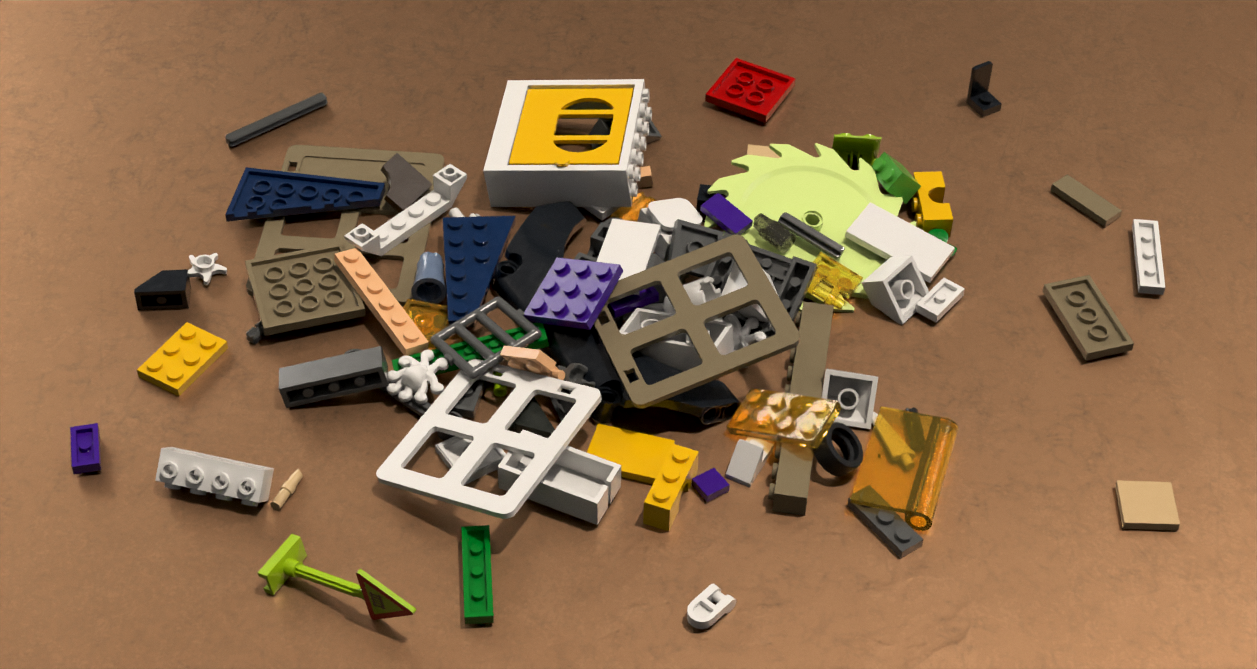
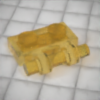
M820 252L813 261V263L817 264L818 268L807 293L810 295L815 294L825 300V304L834 305V307L841 310L845 305V301L838 296L841 294L849 299L861 284L863 277ZM823 283L826 286L830 287L832 290L829 292L826 289L819 286V284Z

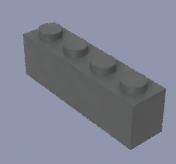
M381 346L279 368V391L286 408L389 386L388 364Z

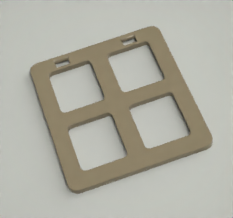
M741 235L729 236L618 280L593 324L632 404L637 408L649 407L798 346L801 341L798 329L747 241ZM732 257L748 285L701 305H693L678 277L722 258ZM654 285H661L676 312L675 315L631 333L621 334L607 305ZM750 305H760L775 331V335L729 354L721 355L704 325ZM606 315L609 322L601 325L598 317ZM686 333L702 364L652 385H647L632 357V353L678 334ZM635 372L638 380L630 383L626 374Z

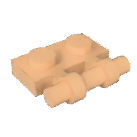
M504 346L500 353L503 358L509 361L508 365L512 368L560 380L565 378V372L559 370L555 366L556 362L541 350Z

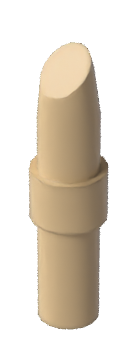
M299 469L280 487L279 493L271 502L273 509L280 510L286 500L295 492L296 486L303 477Z

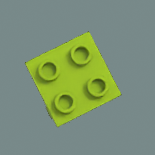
M849 133L834 134L832 149L835 150L846 164H848L849 158V167L851 169L853 159H856V169H858L859 158H862L872 166L878 157L882 137H875L871 134L854 136Z

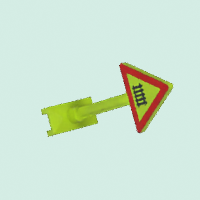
M291 534L258 572L259 577L267 581V585L263 588L264 591L272 595L280 589L290 576L294 578L300 577L363 599L373 620L409 616L416 612L415 607L362 569H359L356 573L358 585L305 566L303 561L307 554L300 536Z

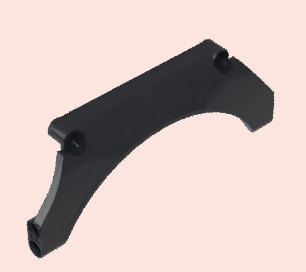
M565 201L537 206L526 218L509 243L504 256L507 260L497 264L492 288L515 310L521 309L525 312L557 257L563 258L567 242L586 223V218L572 202ZM543 324L549 346L540 349L556 362V367L560 365L567 368L571 363H579L588 368V372L584 375L583 379L587 382H595L594 388L600 391L602 397L601 402L591 414L595 421L599 423L611 422L617 406H623V408L635 407L594 325L590 330ZM639 351L632 353V357L647 385H652L684 372L661 363ZM635 372L626 374L630 383L638 380ZM718 380L710 381L651 405L695 415L703 424L733 419L742 409L741 402L723 382Z

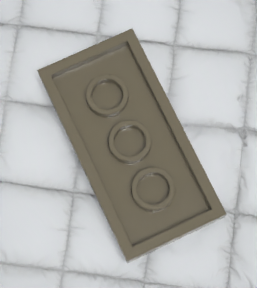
M1090 275L1044 284V295L1085 360L1132 351L1134 342Z

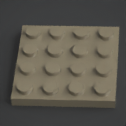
M343 242L245 261L265 336L366 316L362 298L334 262L335 253L346 251Z

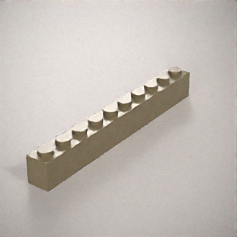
M803 302L802 312L798 311L795 326L800 327L798 331L801 341L797 347L791 349L790 362L794 363V366L789 365L787 381H791V385L786 384L784 400H788V404L783 403L781 419H785V423L779 424L778 439H782V443L777 442L775 458L779 459V463H773L771 479H776V484L770 483L768 499L773 500L772 511L804 516L806 513L814 454L812 441L813 436L817 432L834 305Z

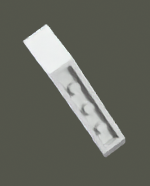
M451 164L447 165L433 175V191L373 231L362 223L344 235V239L361 251L379 256L384 255L450 209L467 179V174Z

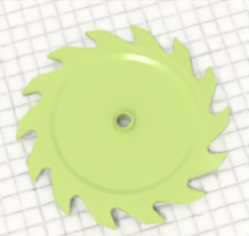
M818 143L814 145L819 155L817 158L789 144H770L769 148L780 158L748 154L732 160L731 165L743 168L747 172L719 178L708 189L707 193L726 195L725 199L753 220L752 227L742 233L741 236L748 240L750 245L791 259L795 256L817 264L818 268L805 297L819 304L834 305L833 312H854L855 308L844 300L843 296L869 299L862 282L887 260L846 238L845 233L870 202L898 216L903 198L895 197L891 193L887 195L882 194L879 190L875 170L862 158L858 160V170H852L835 150ZM784 212L789 213L845 248L844 253L839 259L833 258L779 225L778 220ZM706 216L704 227L713 228L718 226ZM913 221L910 224L916 226V221ZM802 302L801 307H800V309H799L800 312H802L803 302Z

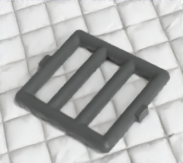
M495 297L433 335L430 341L444 354L448 364L451 366L455 364L469 378L475 379L504 361L505 358L500 355L502 350L494 354L466 329L467 326L478 321L504 345L525 348L539 339L542 333L524 317L525 313L521 309L515 310L501 297ZM498 308L527 334L515 340L491 320L487 314ZM457 334L485 360L473 367L450 347L445 340Z

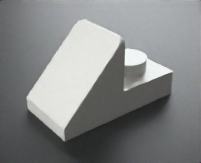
M749 435L746 441L739 439L728 466L726 478L750 487L772 454L774 444Z

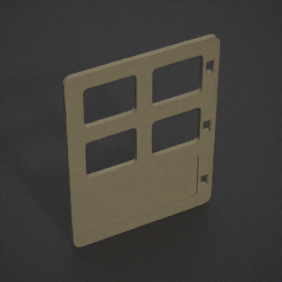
M312 145L290 146L281 169L283 172L385 183V193L380 206L336 210L337 212H342L336 236L331 239L285 236L282 233L287 216H282L280 221L273 220L274 217L266 218L254 259L273 256L280 252L289 253L342 242L345 250L356 248L344 239V235L357 227L361 214H399L397 210L384 200L388 193L389 184L386 176L381 172L382 166L398 153L433 184V175L444 168V157L436 153ZM289 166L296 167L295 172L288 171ZM434 184L422 197L434 190ZM432 221L411 235L408 242L398 244L382 256L359 249L365 258L403 261L398 286L394 289H389L401 306H409L415 301L411 289L415 281L420 255L426 251ZM248 277L246 284L247 292L254 296Z

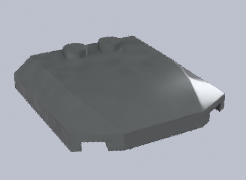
M725 232L722 239L732 235ZM748 243L762 269L770 275L781 302L794 322L818 268L817 264L795 256L791 259ZM728 256L710 263L704 277L709 276L714 279L712 284L715 289L721 288L723 291L735 263L734 259ZM738 311L730 313L737 317L741 327L745 325L747 317H744ZM759 321V326L750 331V334L759 331L764 332L766 338L775 335V331L768 322Z

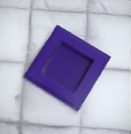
M715 468L692 478L691 483L706 502L728 492L730 488L729 483Z

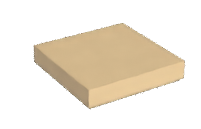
M1116 481L1115 489L1123 529L1178 531L1180 522L1171 482Z

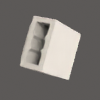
M683 198L650 202L648 208H641L637 222L661 225V232L654 253L665 262L668 261L674 222L680 219L697 225L702 223V216L688 200Z

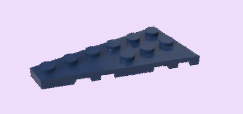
M246 167L225 214L226 222L380 206L385 193V183Z
M516 216L443 218L448 326L482 306L484 297L489 291L490 282L494 278L497 264L502 258L505 244L508 243L511 229L514 228ZM476 322L472 323L467 327H474Z

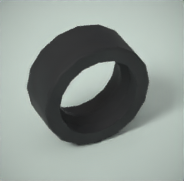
M839 422L830 423L813 436L812 447L814 455L823 469L831 475L838 477L846 475L862 463V445L856 434L845 424ZM832 440L839 446L844 458L837 453Z

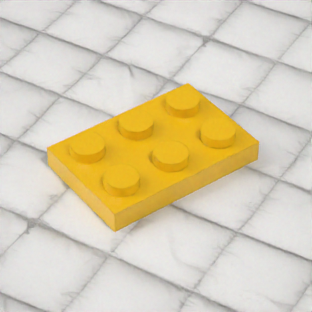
M186 322L137 369L138 377L180 396L228 349V343L226 340Z

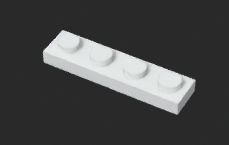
M1134 219L1132 233L1138 293L1163 295L1165 280L1158 221Z

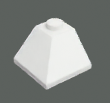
M826 369L818 421L827 423L839 422L846 426L871 429L878 377Z

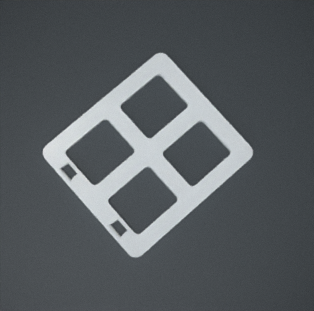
M473 359L468 363L474 367L484 360ZM497 364L475 379L469 378L460 370L376 472L378 481L388 486L501 519L511 518L522 507L602 400L600 391L593 387ZM494 371L503 373L501 377L492 374ZM481 379L515 388L487 423H478L448 415L476 380ZM567 389L571 390L572 392L571 394H567L561 392V390ZM537 394L575 403L548 439L542 440L508 431L511 424ZM439 431L472 440L471 444L442 478L404 469L433 432ZM493 448H501L534 457L503 496L463 486Z

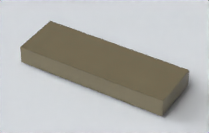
M1068 174L1051 186L1052 192L1104 227L1121 217L1122 210Z

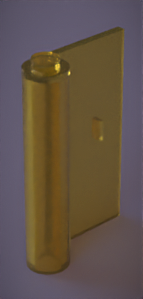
M881 406L851 496V503L905 513V522L912 529L918 531H925L931 528L959 431L958 425L949 418Z

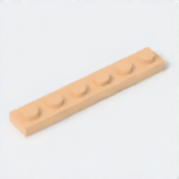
M356 247L335 253L334 262L403 355L409 356L428 350V340L359 249Z

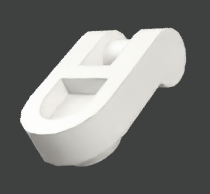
M713 583L688 605V623L698 629L708 628L725 613L731 612L735 607L736 599L729 594L724 595L721 593V588Z

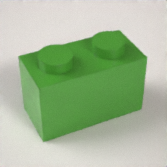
M885 152L871 166L875 170L877 180L886 191L895 197H902L905 204L921 187L901 163Z

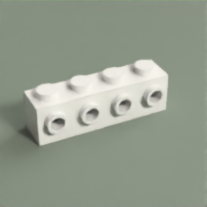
M175 447L161 448L155 481L164 482V487L180 490L181 486L190 488V493L206 495L207 492L216 494L215 498L231 501L232 497L242 499L241 503L244 505L258 506V503L268 501L274 468Z

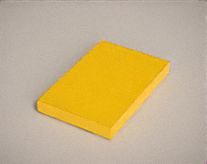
M598 424L587 453L621 465V477L653 484L672 445L675 444V440Z

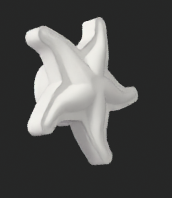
M217 253L210 256L200 255L196 258L193 255L189 256V261L192 265V268L188 270L189 277H201L204 285L210 283L214 274H227V268L215 264V261L218 259Z

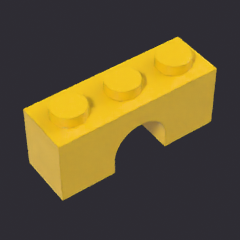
M942 171L914 172L913 177L921 185L919 190L913 195L911 203L912 212H916V227L927 233L936 228L944 229L948 233V237H950L953 216L950 203H943L945 183Z
M676 444L672 445L644 501V524L666 531L670 530L679 512L682 491H689L692 478L697 475L699 451Z

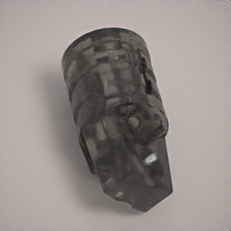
M762 213L754 218L753 227L759 232L758 234L778 249V251L785 253L792 247L796 236L780 225L779 222L770 219Z

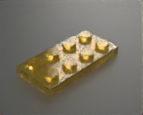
M751 388L726 427L729 433L734 435L818 448L842 407L839 401Z

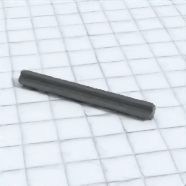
M318 93L228 133L225 136L226 143L230 147H234L323 107L328 103L327 97L323 93Z

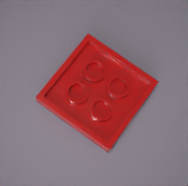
M735 58L705 94V101L766 123L794 88L796 78Z

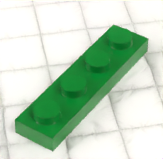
M489 525L461 527L465 624L494 623Z

